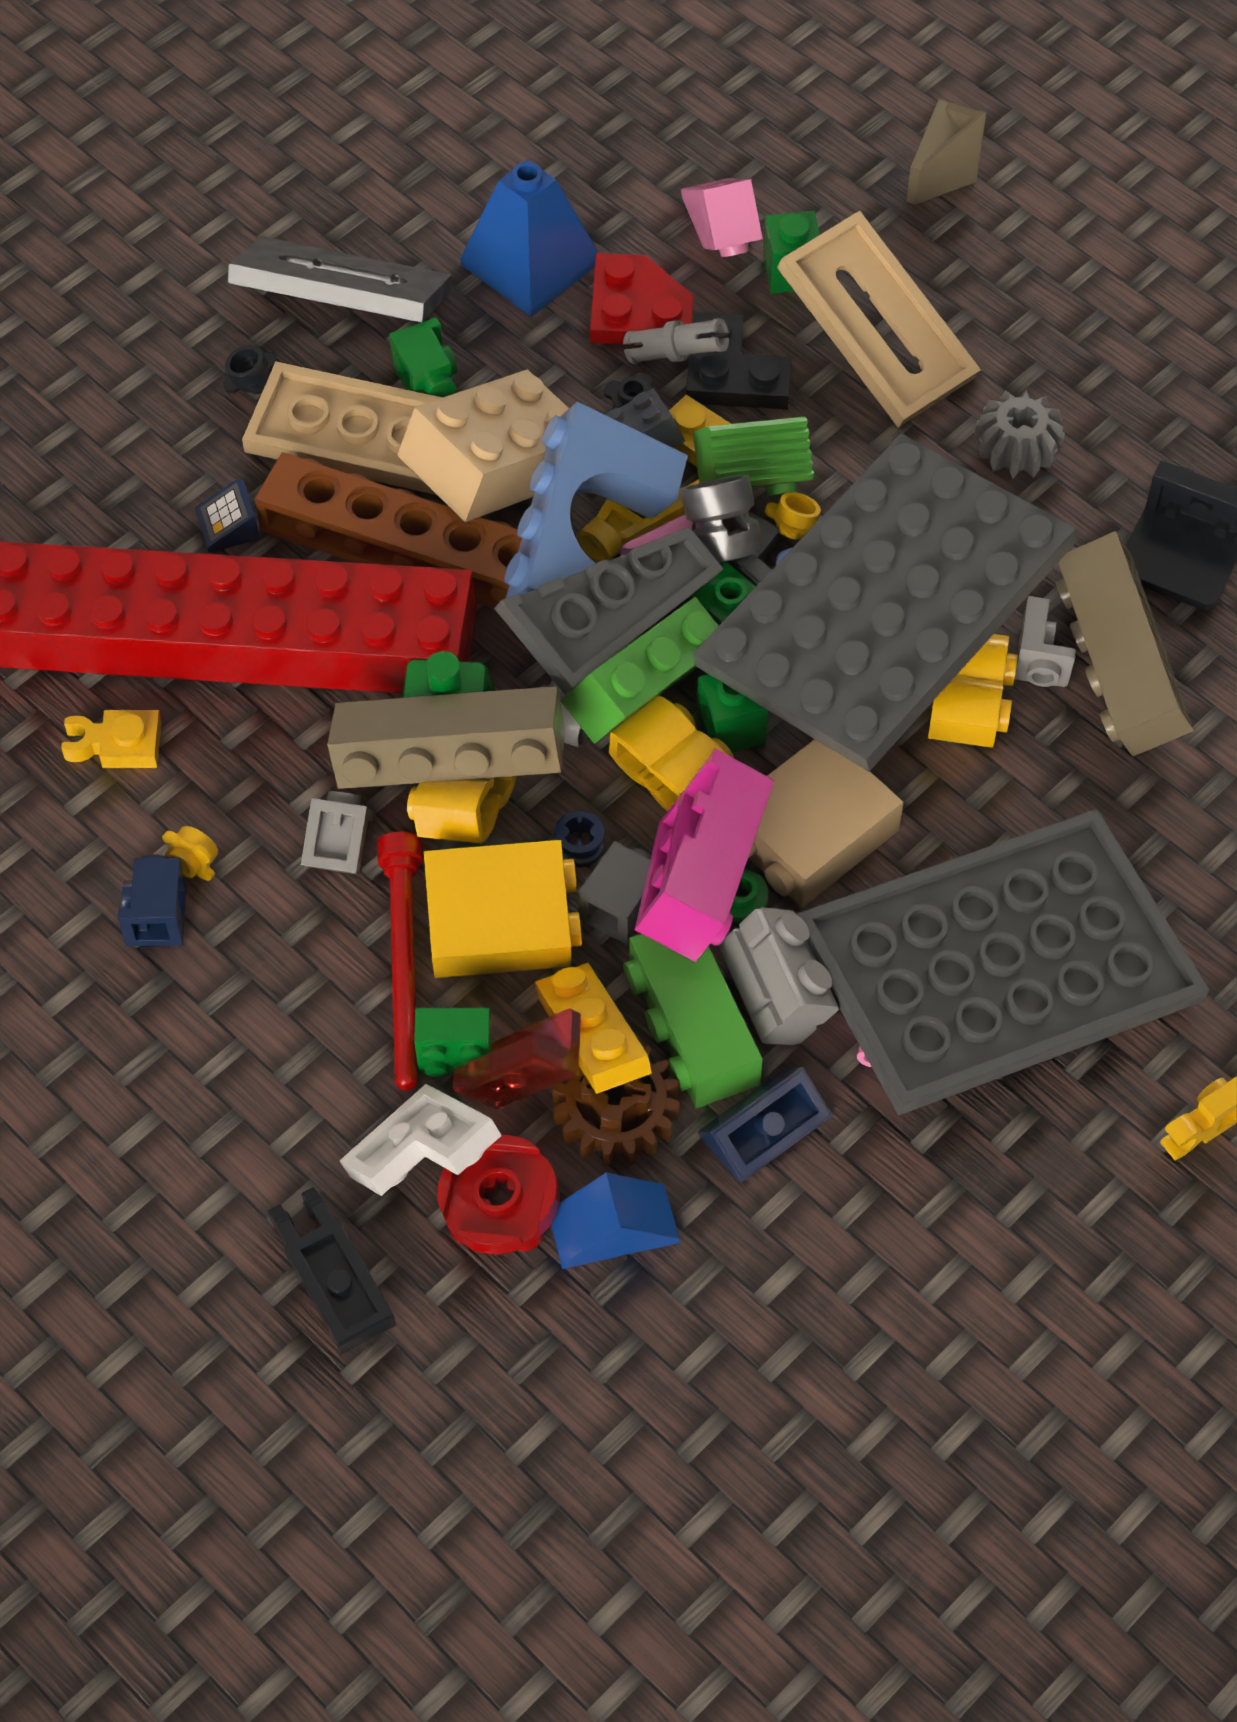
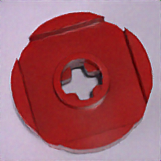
M502 1135L484 1151L482 1157L477 1162L465 1168L459 1175L444 1168L438 1182L437 1199L454 1240L474 1251L499 1255L512 1253L517 1250L522 1252L530 1251L542 1242L544 1232L551 1226L557 1214L560 1202V1188L551 1164L541 1155L540 1150L534 1144L517 1136ZM498 1183H506L509 1193L513 1195L509 1201L504 1202L502 1205L494 1206L490 1200L483 1198L485 1192H495Z

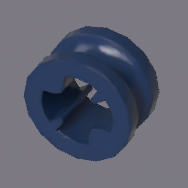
M575 810L566 813L558 820L554 835L555 840H561L563 860L574 859L575 867L590 866L597 862L603 855L605 848V829L599 817L590 811ZM578 832V836L581 837L582 832L590 834V843L582 845L581 840H578V844L573 845L570 843V834Z

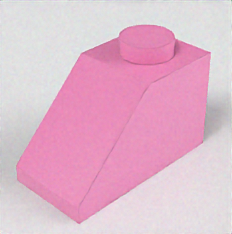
M726 178L681 189L682 199L704 249H719L720 257H728L750 251L748 242L763 239L751 179Z

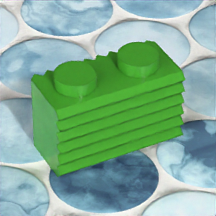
M804 416L708 426L693 431L699 483L731 476L749 475L751 488L766 487L767 497L781 496L787 492H798L797 483L813 480L815 474L812 470L813 462L811 460L812 452L809 448L811 442L808 438L807 418Z

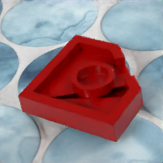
M596 253L590 343L623 344L624 336L628 331L663 328L666 322L677 320L682 321L684 325L692 324L693 294L649 257L633 254Z

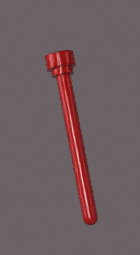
M398 831L381 836L377 841L378 865L384 869V875L390 879L395 1084L403 1091H410L418 1083V1064L414 1043L416 990L412 877L418 873V868L423 864V845L421 837H417L416 834Z

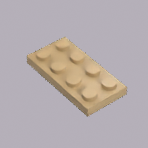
M275 361L242 438L244 452L277 460L282 452L299 458H311L324 466L348 474H360L371 481L437 495L397 455L414 407L442 397Z

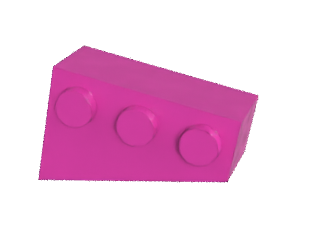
M716 748L713 750L659 822L635 926L637 932L694 962L698 960L710 943L718 946L723 941L732 924L733 915L729 914L774 783L773 779Z

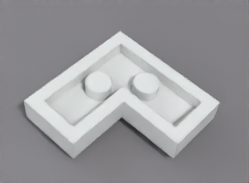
M425 1084L340 1160V1163L350 1178L382 1196L391 1187L403 1181L408 1172L424 1157L459 1175L465 1168L477 1162L482 1157L484 1151L502 1135L493 1120L488 1116Z

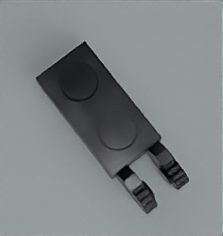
M312 1187L301 1193V1196L303 1198V1206L310 1219L314 1220L317 1229L299 1237L289 1213L280 1204L268 1210V1214L284 1245L285 1254L340 1353L344 1354L396 1326V1322L391 1309L338 1218H332L320 1195Z

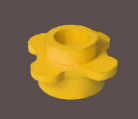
M798 492L784 493L778 504L770 502L764 510L768 517L775 520L776 527L779 528L778 530L783 536L796 540L802 539L818 522L817 519L821 511L819 504L814 499Z
M183 826L178 833L166 831L162 836L168 848L165 856L168 858H180L185 877L193 878L197 875L203 880H212L215 873L210 868V864L218 855V848L212 839L200 830L190 826Z

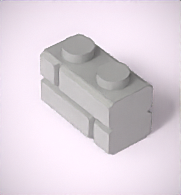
M763 907L755 909L739 924L740 928L733 929L718 946L761 1042L781 1045L800 1044L817 1030V1025L825 1023L839 1010L830 990L832 978L828 970L821 963L817 962L807 941L810 936L808 926L802 918L791 910Z

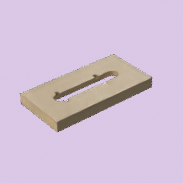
M860 211L786 255L778 264V270L898 428L975 379L981 371ZM845 270L849 272L863 292L867 291L870 295V301L911 355L913 357L916 356L919 360L920 373L912 374L905 369L836 277L837 271Z

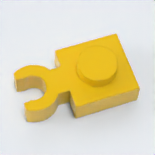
M104 710L103 723H93L84 716L65 718L64 725L67 735L83 736L77 742H62L61 748L65 760L83 762L94 755H99L102 768H157L162 724L159 710Z
M1237 1076L1229 1082L1224 1078L1213 1081L1198 1095L1196 1101L1199 1104L1195 1110L1179 1116L1165 1127L1169 1135L1161 1139L1160 1143L1175 1161L1193 1150L1202 1140L1206 1144L1237 1123Z

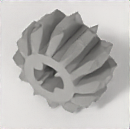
M1027 389L1020 397L1015 398L1005 390L999 401L988 400L987 405L983 408V414L980 415V420H977L975 429L979 458L990 459L992 472L1002 468L1009 469L1012 479L1021 470H1024L1034 478L1040 467L1051 468L1052 463L1056 460L1059 448L1063 446L1065 436L1063 426L1061 425L1060 410L1049 408L1047 396L1037 400L1030 399Z

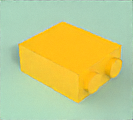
M561 840L424 851L434 978L571 967V947L582 946L579 912L568 913L566 894L577 893L574 859L563 860Z

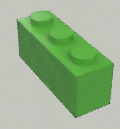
M694 597L592 671L560 701L595 744L655 697L661 695L697 668L693 653L719 626L699 600Z
M643 934L630 937L629 961L623 963L624 974L634 995L642 993L649 1007L648 1010H645L649 1031L656 1043L664 1041L672 1057L667 1059L669 1073L672 1079H678L679 1092L687 1090L695 1109L760 1086L763 1059L709 946L698 960L694 962Z

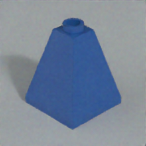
M526 159L524 162L517 164L511 172L498 181L462 253L460 261L463 267L528 316L532 317L595 267L596 253L599 252L557 180L542 170L538 164Z

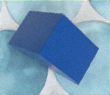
M607 1172L560 1202L555 1219L551 1224L561 1269L679 1243L678 1232L664 1184Z

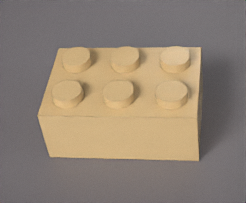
M527 369L414 407L397 456L464 522L534 496L535 492L530 490V481L535 469L544 460L547 446L542 444L544 431L555 415L560 417L569 408L538 377L534 376Z

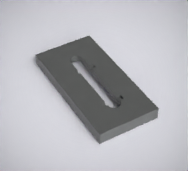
M261 236L229 263L228 283L423 322L449 295L451 274Z

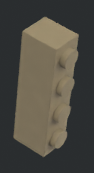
M1117 531L1067 552L1058 562L1063 577L1055 580L1065 607L1068 610L1074 608L1077 621L1070 623V628L1082 653L1089 652L1092 664L1085 667V672L1097 697L1104 696L1108 709L1101 711L1100 716L1110 740L1115 742L1120 739L1133 757L1193 732L1194 729L1132 555Z
M557 686L335 703L327 746L338 789L413 784L427 781H454L561 773L565 725Z

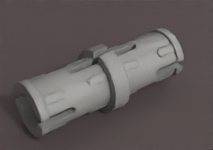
M721 318L685 325L682 321L666 322L663 328L628 331L624 336L623 344L635 343V345H643V347L624 349L627 360L632 364L668 358L672 362L684 361L691 354L726 351L729 345V338L718 339V337L709 338V336L729 332L725 321Z

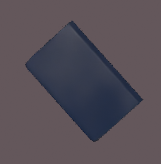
M803 1066L787 1067L709 1122L698 1133L704 1143L739 1182H743L831 1118L833 1114Z

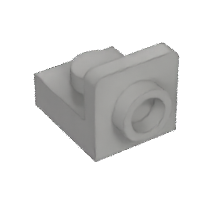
M1028 596L1020 627L1017 649L1018 658L1014 679L1027 681L1041 687L1068 686L1075 661L1076 650L1053 645L1056 622L1047 621L1050 599Z
M328 791L327 800L311 798L301 859L302 866L356 875L360 874L367 824L373 821L374 811L367 806L360 805L362 796Z

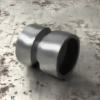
M749 475L710 480L690 485L680 490L686 519L695 522L696 529L693 532L718 562L746 557L761 552L764 549L758 520L749 517L748 511L755 505Z

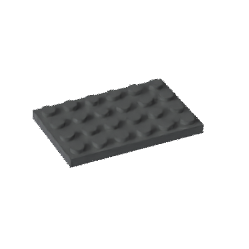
M901 433L693 653L696 666L869 772L1077 542L1076 528Z
M1098 809L797 913L808 926L810 936L807 941L817 962L821 963L831 975L832 986L830 990L898 1116L1204 1002L1209 992L1206 983Z

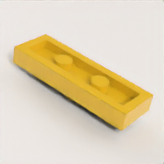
M589 963L577 967L564 968L552 976L535 981L539 1001L596 1094L652 1074L648 1054Z

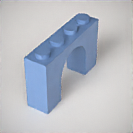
M576 402L562 416L555 415L548 423L542 438V444L547 446L544 460L539 463L530 481V490L535 492L532 504L525 511L518 525L517 535L522 538L520 548L510 561L505 573L504 581L509 584L506 598L516 594L520 596L538 589L541 584L559 577L562 579L584 571L588 566L595 564L582 550L573 533L570 508L574 494L592 493L600 495L653 519L677 500L688 455L579 402Z

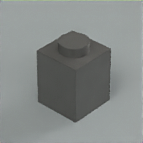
M614 841L578 891L580 920L628 945L629 938L633 937L637 932L635 926L651 855L644 850L638 848L629 849Z

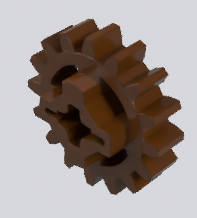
M646 1045L644 1050L648 1054L652 1074L639 1078L644 1083H640L636 1079L598 1094L595 1093L577 1061V1068L562 1064L560 1067V1081L562 1084H555L552 1088L553 1103L557 1104L553 1107V1120L555 1125H565L562 1128L563 1142L566 1145L575 1143L578 1140L581 1141V1158L586 1160L596 1150L602 1152L604 1166L611 1165L614 1154H623L627 1164L634 1165L636 1150L642 1148L645 1153L654 1156L657 1154L656 1136L665 1140L672 1138L673 1123L671 1121L679 1120L680 1102L675 1100L679 1097L678 1079H667L669 1077V1063L667 1060L651 1064V1048ZM619 1099L620 1105H612V1101ZM587 1121H592L597 1128L590 1125Z

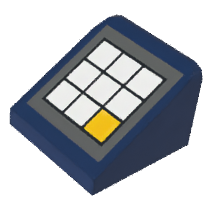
M243 478L231 482L195 507L208 553L259 540L256 517Z

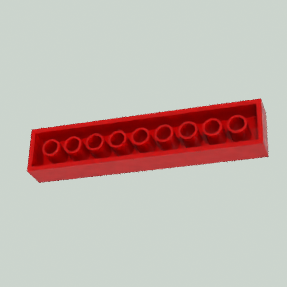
M0 541V668L402 693L407 662L411 660H428L432 654L446 651L454 654L459 662H469L477 614L472 570Z

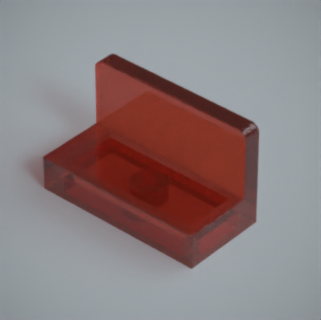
M569 1008L495 1041L492 1044V1053L454 1069L453 1090L497 1110L577 1076L579 1072L581 1014Z

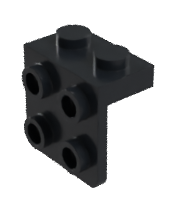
M1163 460L1160 461L1152 478L1145 509L1126 544L1128 551L1132 555L1143 587L1204 611H1209L1216 607L1237 564L1236 486H1229L1202 476L1186 467H1179Z

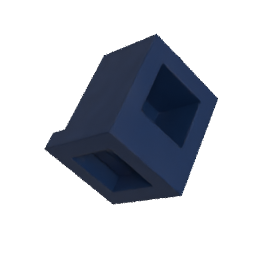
M158 854L134 858L133 878L123 882V908L118 910V921L126 946H183L187 885L180 858H168Z

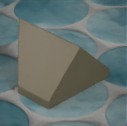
M938 100L910 167L906 202L918 204L976 183L986 112Z

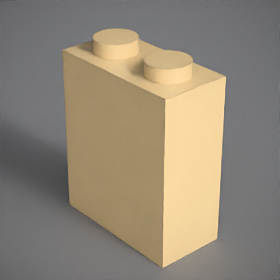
M814 739L767 776L773 779L774 783L748 859L764 872L767 882L781 896L789 895L803 908L899 831L903 801L870 771H866Z

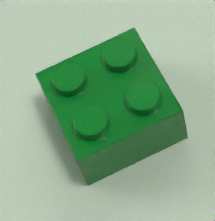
M416 1008L414 1043L419 1074H426L430 1077H442L446 1074H463L467 1077H479L483 1074H492L493 1040L490 1008Z

